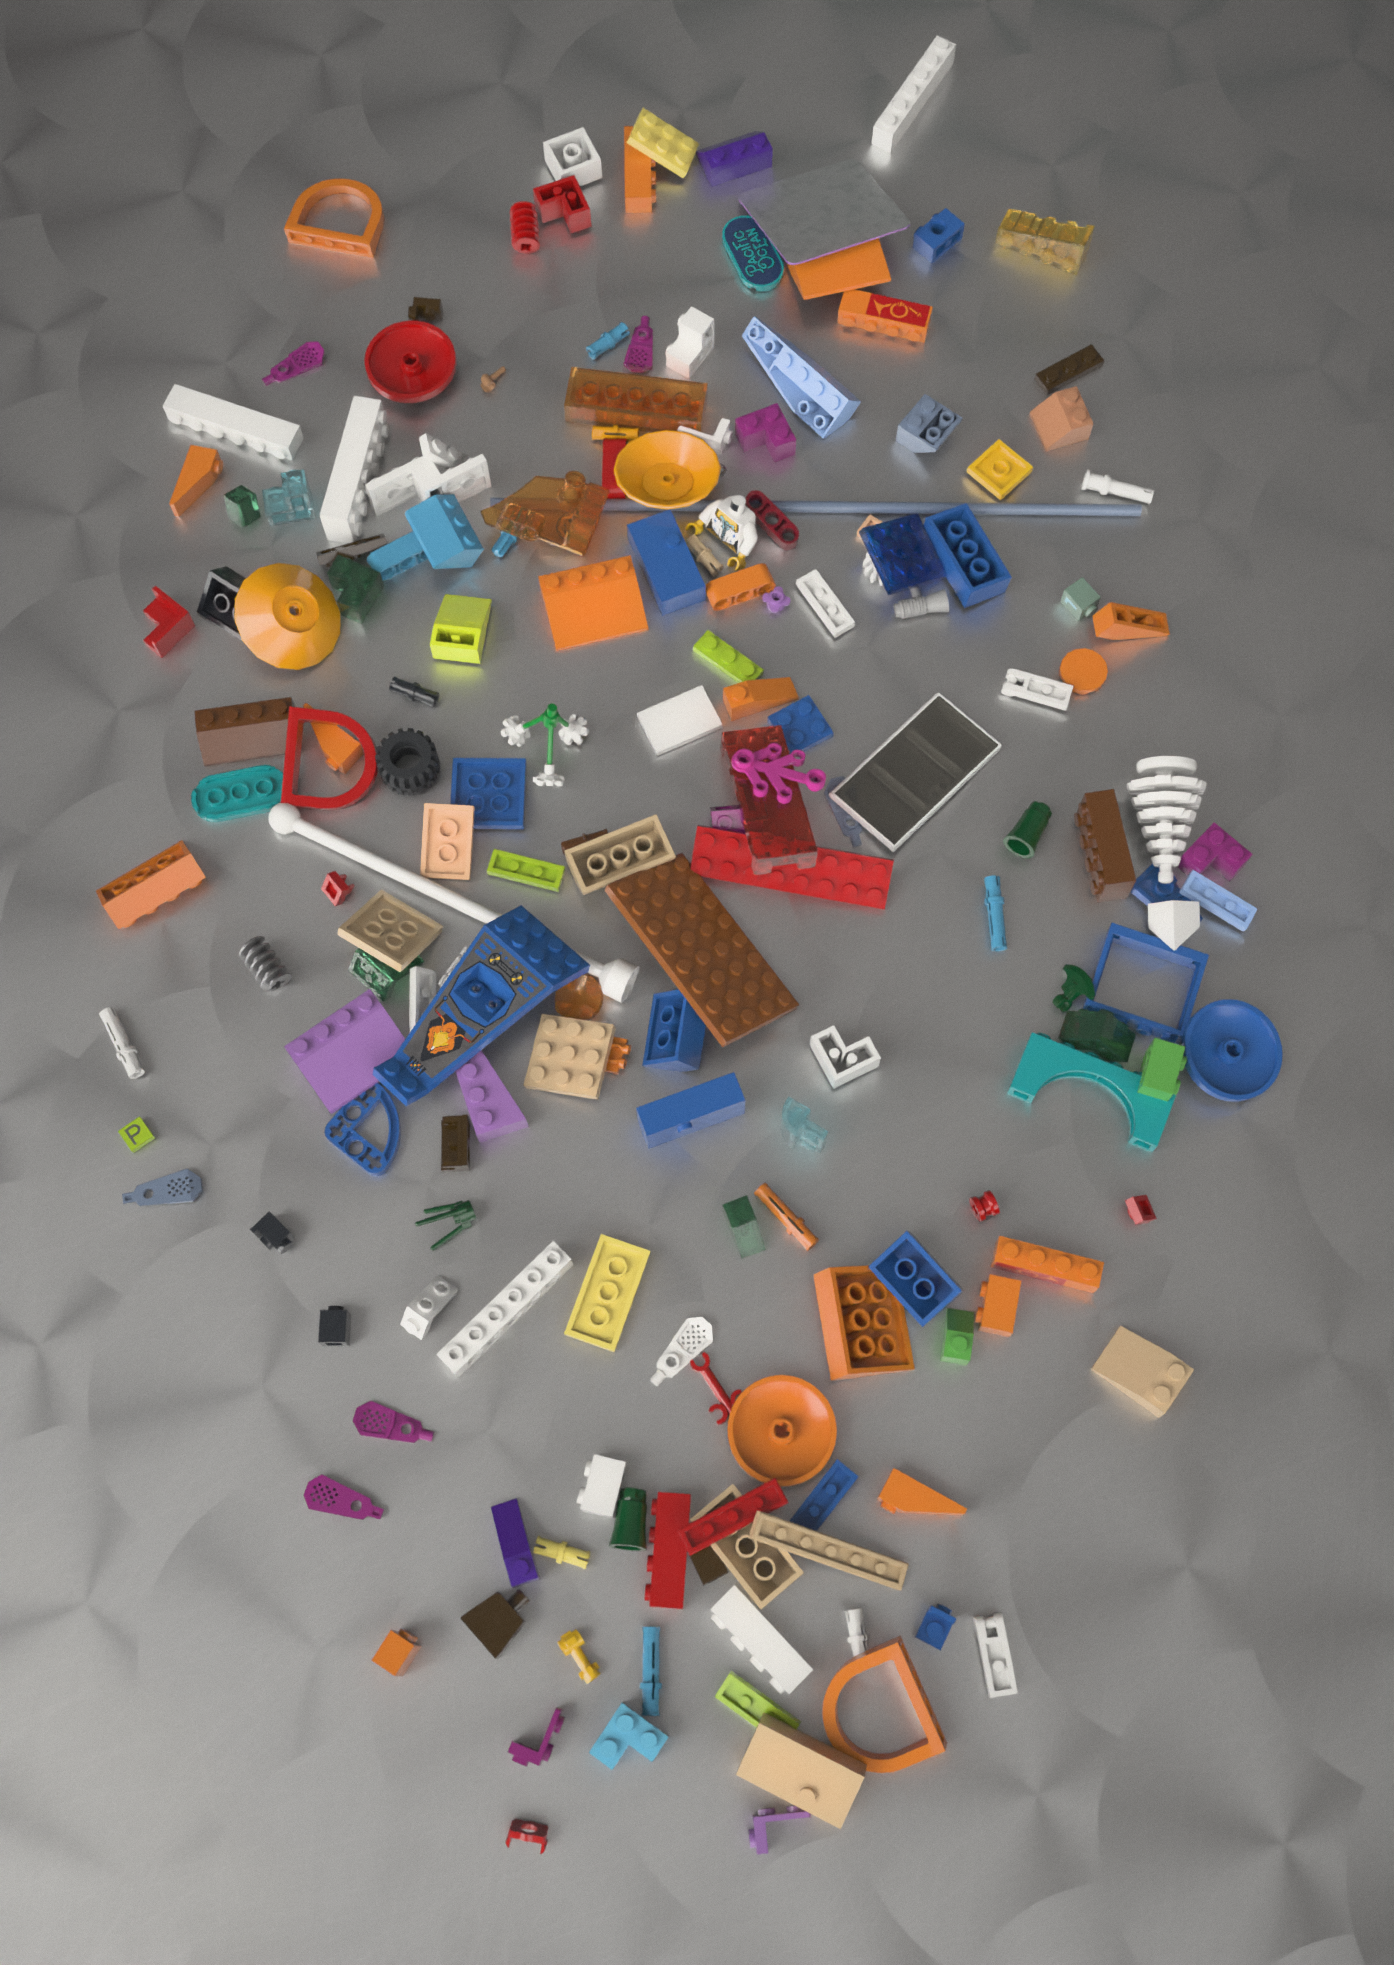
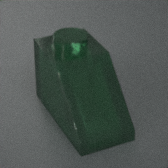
M746 1195L722 1204L723 1215L741 1259L766 1250L757 1218L748 1196Z

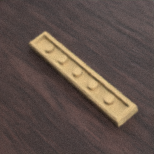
M756 1511L748 1537L749 1539L899 1591L902 1590L909 1563L761 1511Z

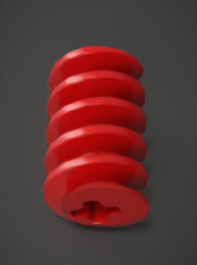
M526 201L517 202L510 209L512 247L516 251L523 254H531L540 248L538 214L535 211V205Z

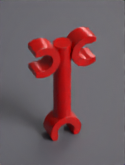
M703 1352L702 1357L705 1360V1364L697 1366L692 1359L690 1366L695 1372L702 1374L720 1404L712 1405L709 1408V1412L711 1414L715 1410H720L723 1416L716 1423L717 1425H722L730 1415L735 1398L742 1391L741 1389L735 1390L731 1394V1398H729L709 1367L710 1357L707 1353Z

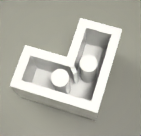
M692 306L686 314L683 313L678 320V338L667 347L665 352L667 367L690 379L714 348V319Z
M834 1025L811 1036L810 1047L833 1089L879 1067L881 1057L869 1036L847 1047Z

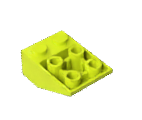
M444 595L433 625L430 648L434 659L481 663L492 599Z

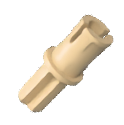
M694 534L686 538L685 542L689 550L695 555L696 561L702 563L712 577L718 575L719 573L713 566L721 572L723 565L713 556L712 550L706 548Z

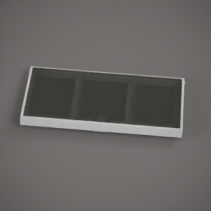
M936 693L833 789L829 796L894 852L1001 750L1002 744L943 695Z

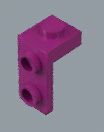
M556 1707L539 1751L515 1740L511 1742L507 1753L513 1755L512 1761L526 1767L529 1762L538 1766L542 1764L543 1760L548 1762L554 1745L550 1744L553 1733L559 1734L565 1717L561 1716L563 1709Z

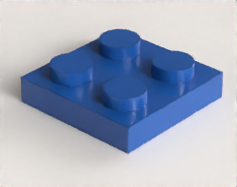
M809 695L767 717L768 723L788 754H791L794 750L805 752L832 738L834 734Z

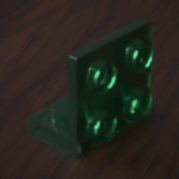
M358 948L354 952L348 971L379 999L385 1002L391 997L396 982L408 975L410 968L422 966L424 960L417 956L404 970L399 972Z

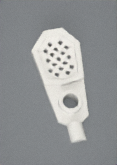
M703 1317L687 1318L656 1363L658 1370L650 1380L658 1386L666 1377L673 1378L692 1359L696 1358L713 1343L712 1325ZM670 1357L675 1358L677 1361L673 1367H669L666 1364L667 1359Z

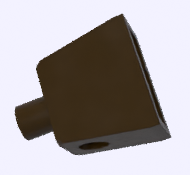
M520 1589L508 1600L501 1592H496L465 1613L460 1619L495 1659H499L525 1625L526 1621L518 1612L530 1600Z

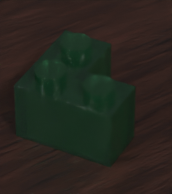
M338 555L327 575L332 588L342 592L337 600L340 613L346 618L363 624L384 588L381 574L379 571Z
M1079 1009L1078 1011H1067L1058 1038L1062 1042L1073 1045L1077 1050H1093L1106 1061L1128 1062L1136 1034L1128 1028L1127 1024L1115 1018L1114 1014L1109 1010L1089 1011Z

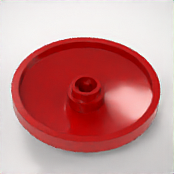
M411 320L394 323L377 333L369 343L364 359L367 377L373 388L387 399L400 403L423 402L440 394L452 381L457 364L454 346L450 338L441 329L426 322Z

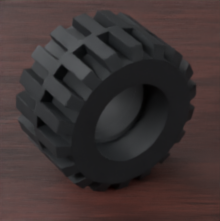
M403 728L397 729L398 733L396 734L393 731L390 732L388 739L383 738L381 740L382 746L377 747L378 755H375L382 781L385 785H388L391 791L397 790V793L400 795L407 792L408 796H412L415 791H418V794L423 793V788L429 789L432 787L431 781L436 782L438 778L437 773H440V761L434 742L431 741L428 735L424 736L420 730L415 733L413 728H408L407 731H403ZM406 755H416L421 758L419 763L410 769H400L395 766L397 761Z

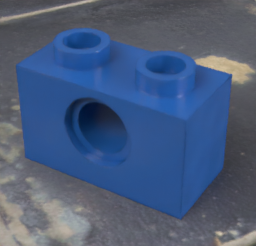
M945 208L939 214H934L924 226L916 229L913 235V249L932 264L962 239L965 223Z

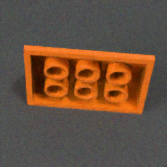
M879 238L798 265L787 263V267L804 300L891 281Z
M630 555L538 576L540 591L556 651L648 630L638 581Z
M868 1266L829 1267L813 1275L831 1380L855 1379L915 1369L904 1306Z

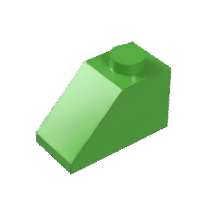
M947 1308L940 1361L967 1365L970 1362L974 1336V1312Z

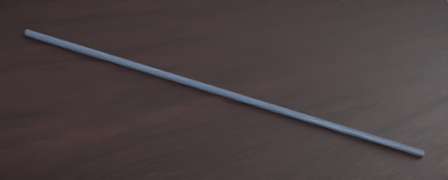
M490 498V509L667 511V509L646 507L632 499ZM700 500L690 506L671 509V511L702 512L710 503L716 500ZM757 500L750 502V506L753 508H759L762 505ZM772 501L782 513L937 514L965 504L958 502ZM967 503L974 515L1141 516L1142 512L1141 504Z

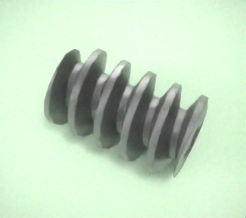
M257 936L244 944L239 951V957L244 961L246 967L250 968V973L255 976L257 983L261 984L260 987L263 991L277 990L291 980L292 975L290 973L284 974L287 968L284 965L279 966L281 963L280 958H274L276 955L274 950L268 951L270 944L267 942L263 943L265 940L264 936Z

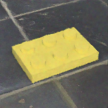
M642 108L627 141L628 144L682 178L687 174L699 145L698 142L645 108Z

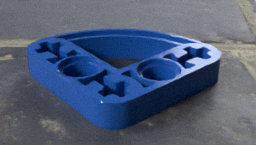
M376 1083L369 1088L371 1091L375 1089L376 1097H368L365 1101L366 1105H368L367 1108L357 1101L359 1098L362 1101L367 1098L365 1091L344 1105L328 1122L324 1131L326 1138L332 1145L372 1176L383 1175L388 1170L396 1157L401 1139V1123L396 1106L386 1090ZM380 1102L386 1110L389 1122V1135L383 1153L356 1132ZM351 1107H359L361 1109V1115L357 1119L348 1118L347 1112ZM342 1117L348 1124L351 1125L349 1128L346 1124L341 1128L343 1122L340 1119ZM341 1128L342 1136L336 1135L333 1137L332 1129L338 1130ZM353 1142L363 1143L361 1153H350L349 1148ZM367 1154L376 1161L380 1158L381 1167L371 1169L372 1164L365 1158Z

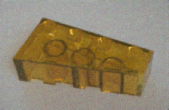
M1008 209L998 228L995 243L1004 248L1019 252L1024 256L1039 260L1044 264H1049L1065 272L1077 275L1087 257L1095 226L1087 224L1086 228L1077 226V222L1068 221L1067 224L1056 222L1053 217L1047 216V218L1040 219L1033 213Z

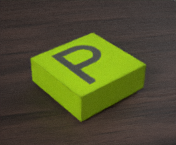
M140 1116L118 1131L133 1153L155 1139Z

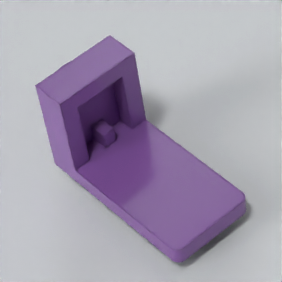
M795 1805L786 1806L787 1812L775 1813V1808L758 1809V1815H752L754 1829H748L750 1848L756 1847L757 1855L768 1853L765 1822L811 1817V1814Z

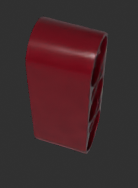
M757 490L749 492L745 499V506L754 512L756 516L755 523L780 548L786 551L793 550L798 544V528L764 493ZM757 500L762 505L759 508H753L750 506V502ZM768 517H775L778 522L771 525L766 522V519ZM785 533H791L794 539L786 541L782 536Z

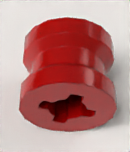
M990 1190L985 1191L980 1197L973 1196L969 1199L972 1211L979 1222L984 1221L989 1215L996 1216L1000 1214L998 1203Z

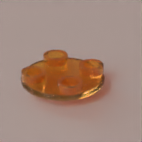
M584 974L556 990L555 1009L557 1013L567 1018L588 1021L593 1019L599 1013L604 998L599 982L592 976Z

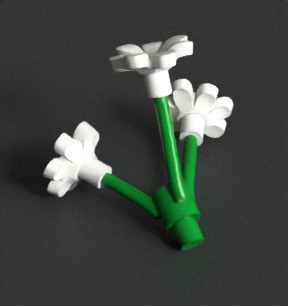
M552 703L547 706L544 713L527 723L525 721L520 722L518 716L504 719L503 724L507 728L502 729L501 734L503 737L509 736L508 743L510 745L516 743L518 747L523 746L525 740L530 737L529 727L541 721L543 722V725L548 728L547 763H545L544 772H539V775L533 777V782H536L539 786H543L545 783L548 786H553L554 784L563 786V781H565L564 775L556 774L554 772V763H552L554 728L559 722L563 727L559 731V736L564 738L565 744L571 745L574 740L577 745H580L583 742L581 735L586 736L589 733V729L583 727L586 725L587 720L583 717L579 718L574 714L570 716L569 720L563 719L557 711V705Z

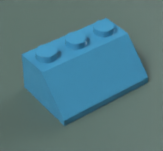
M454 494L434 495L406 510L404 513L433 569L472 568L484 550Z

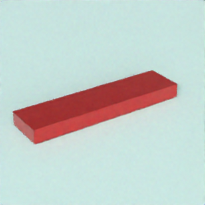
M775 1477L678 1529L677 1532L689 1556H692L753 1523L756 1511L770 1514L789 1502Z

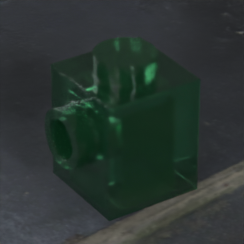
M243 485L223 495L228 518L242 528L261 517L256 494Z

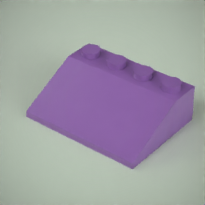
M369 989L285 1045L284 1048L332 1114L379 1082L373 1075V1068L392 1058L405 1038Z

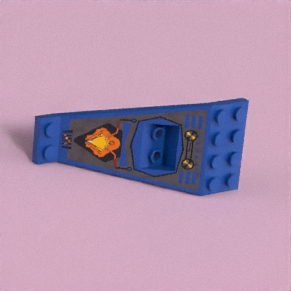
M522 905L516 907L482 927L396 1054L374 1067L373 1075L407 1107L427 1095L551 993L587 973L590 964Z

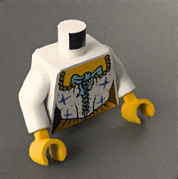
M741 495L729 496L725 500L718 499L710 503L698 516L699 520L688 523L685 528L687 531L694 526L696 528L694 535L697 536L703 532V524L705 523V528L738 554L737 557L729 558L727 562L728 567H733L737 562L735 571L745 568L746 561L744 558L749 556L758 540L755 528L756 516L754 512L745 506L746 500Z

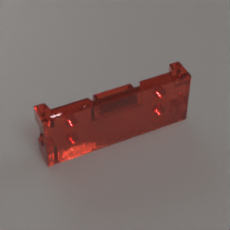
M781 725L722 732L720 751L722 757L726 759L730 778L734 783L737 801L739 802L744 820V830L752 856L754 875L771 873L772 866L794 863L797 864L798 869L815 867L818 854L798 782L780 777L786 787L792 790L791 801L783 804L777 800V791L764 772L757 771L761 780L768 783V793L764 797H758L754 795V785L747 775L735 770L731 764L732 757L738 750L748 749L754 753L767 748L771 743H777L781 746V757L789 755ZM765 758V759H763V760H761V761H762V762H765V763H769V762L774 761V760H771V759H769V758ZM789 765V766H787V767H784V768L791 769V770H794V771H795L793 765Z

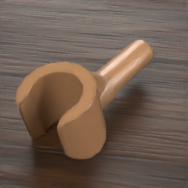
M502 366L491 375H482L481 387L486 393L491 392L495 388L494 380L503 374L506 368Z

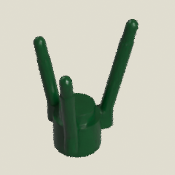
M461 1200L453 1204L424 1209V1214L451 1211L417 1221L415 1226L429 1224L452 1216L455 1224L461 1223L460 1226L430 1247L432 1251L445 1244L461 1231L472 1227L470 1221L475 1220L476 1216L470 1200L464 1202Z

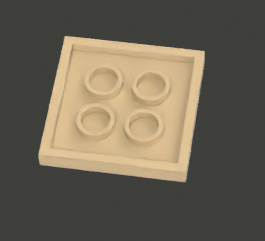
M381 889L339 927L337 935L401 972L442 933L443 926Z
M542 1014L523 1084L524 1087L598 1100L616 1030L614 1024Z

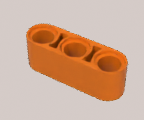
M760 563L714 579L705 586L706 595L713 610L719 611L757 598L764 593H770L776 587V584L767 564Z

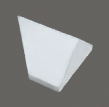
M1171 900L1148 904L1149 930L1175 951L1200 927L1199 902Z

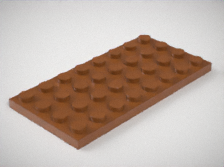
M683 853L675 855L676 858L648 870L638 871L608 884L604 891L722 1047L795 1011L800 1005L702 877L690 870L691 863Z

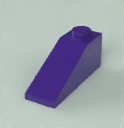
M517 1498L492 1506L491 1511L511 1587L516 1588L540 1580Z

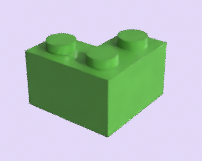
M1154 1038L1143 1056L1139 1071L1142 1073L1137 1093L1167 1102L1173 1094L1177 1095L1181 1080H1178L1177 1077L1180 1071L1184 1070L1187 1056L1183 1055L1185 1046Z

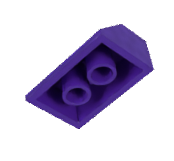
M754 131L697 150L695 154L711 187L771 168L773 148L765 132Z

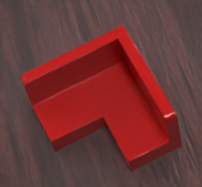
M154 586L152 590L156 598L143 612L158 626L143 641L146 646L163 658L195 627V624L186 609L157 586Z

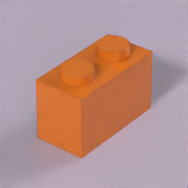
M990 1274L986 1281L981 1282L979 1296L983 1297L982 1307H977L975 1322L979 1323L978 1331L1005 1337L1012 1335L1021 1287L1020 1280Z
M401 1628L399 1631L390 1630L371 1661L394 1676H403L422 1646L416 1643L418 1637L408 1630Z

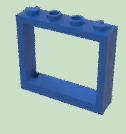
M1111 923L1092 977L1095 995L1112 943L1193 969L1176 1029L1095 1002L1094 999L1090 1000L1087 997L1085 998L1082 1012L1087 1013L1089 1017L1094 1019L1103 1018L1109 1020L1117 1027H1130L1144 1036L1153 1035L1161 1038V1040L1179 1044L1182 1041L1185 1026L1191 1017L1209 955L1181 945L1174 951L1160 938Z

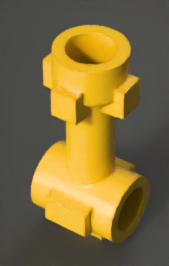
M575 1629L572 1632L569 1630L563 1634L557 1644L565 1656H568L570 1653L582 1670L578 1674L581 1680H585L588 1684L600 1676L601 1673L598 1670L600 1667L597 1662L591 1664L580 1647L585 1642L579 1632Z

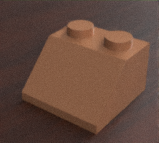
M1077 386L1053 393L1030 411L1031 419L1046 452L1089 440L1093 421Z

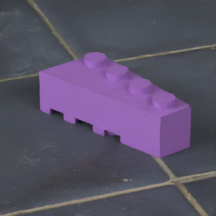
M482 1050L456 1070L479 1143L529 1127L525 1116Z

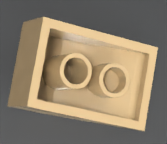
M1122 1326L1118 1328L1091 1368L1096 1374L1158 1418L1167 1412L1194 1371L1193 1368L1172 1353Z

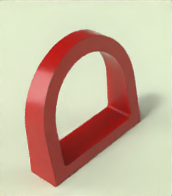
M289 706L281 803H288L302 809L333 811L350 807L360 801L372 788L378 773L375 755H378L377 747L368 731L351 717L339 712ZM305 722L342 726L352 731L359 739L364 750L365 766L357 784L346 793L335 797L297 795L303 725Z

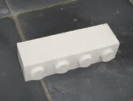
M735 1585L710 1609L714 1613L710 1617L721 1630L726 1627L733 1634L730 1640L740 1651L744 1648L749 1651L753 1656L749 1661L760 1673L765 1669L772 1676L769 1682L780 1694L785 1691L789 1695L813 1671L808 1663Z

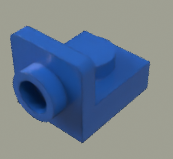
M938 1603L936 1607L928 1606L915 1638L940 1651L952 1625L956 1621V1618L951 1616L952 1610Z

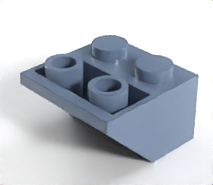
M924 394L898 425L896 442L913 453L936 452L963 418Z

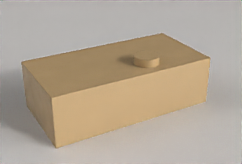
M763 1712L736 1775L841 1829L865 1778L867 1765Z

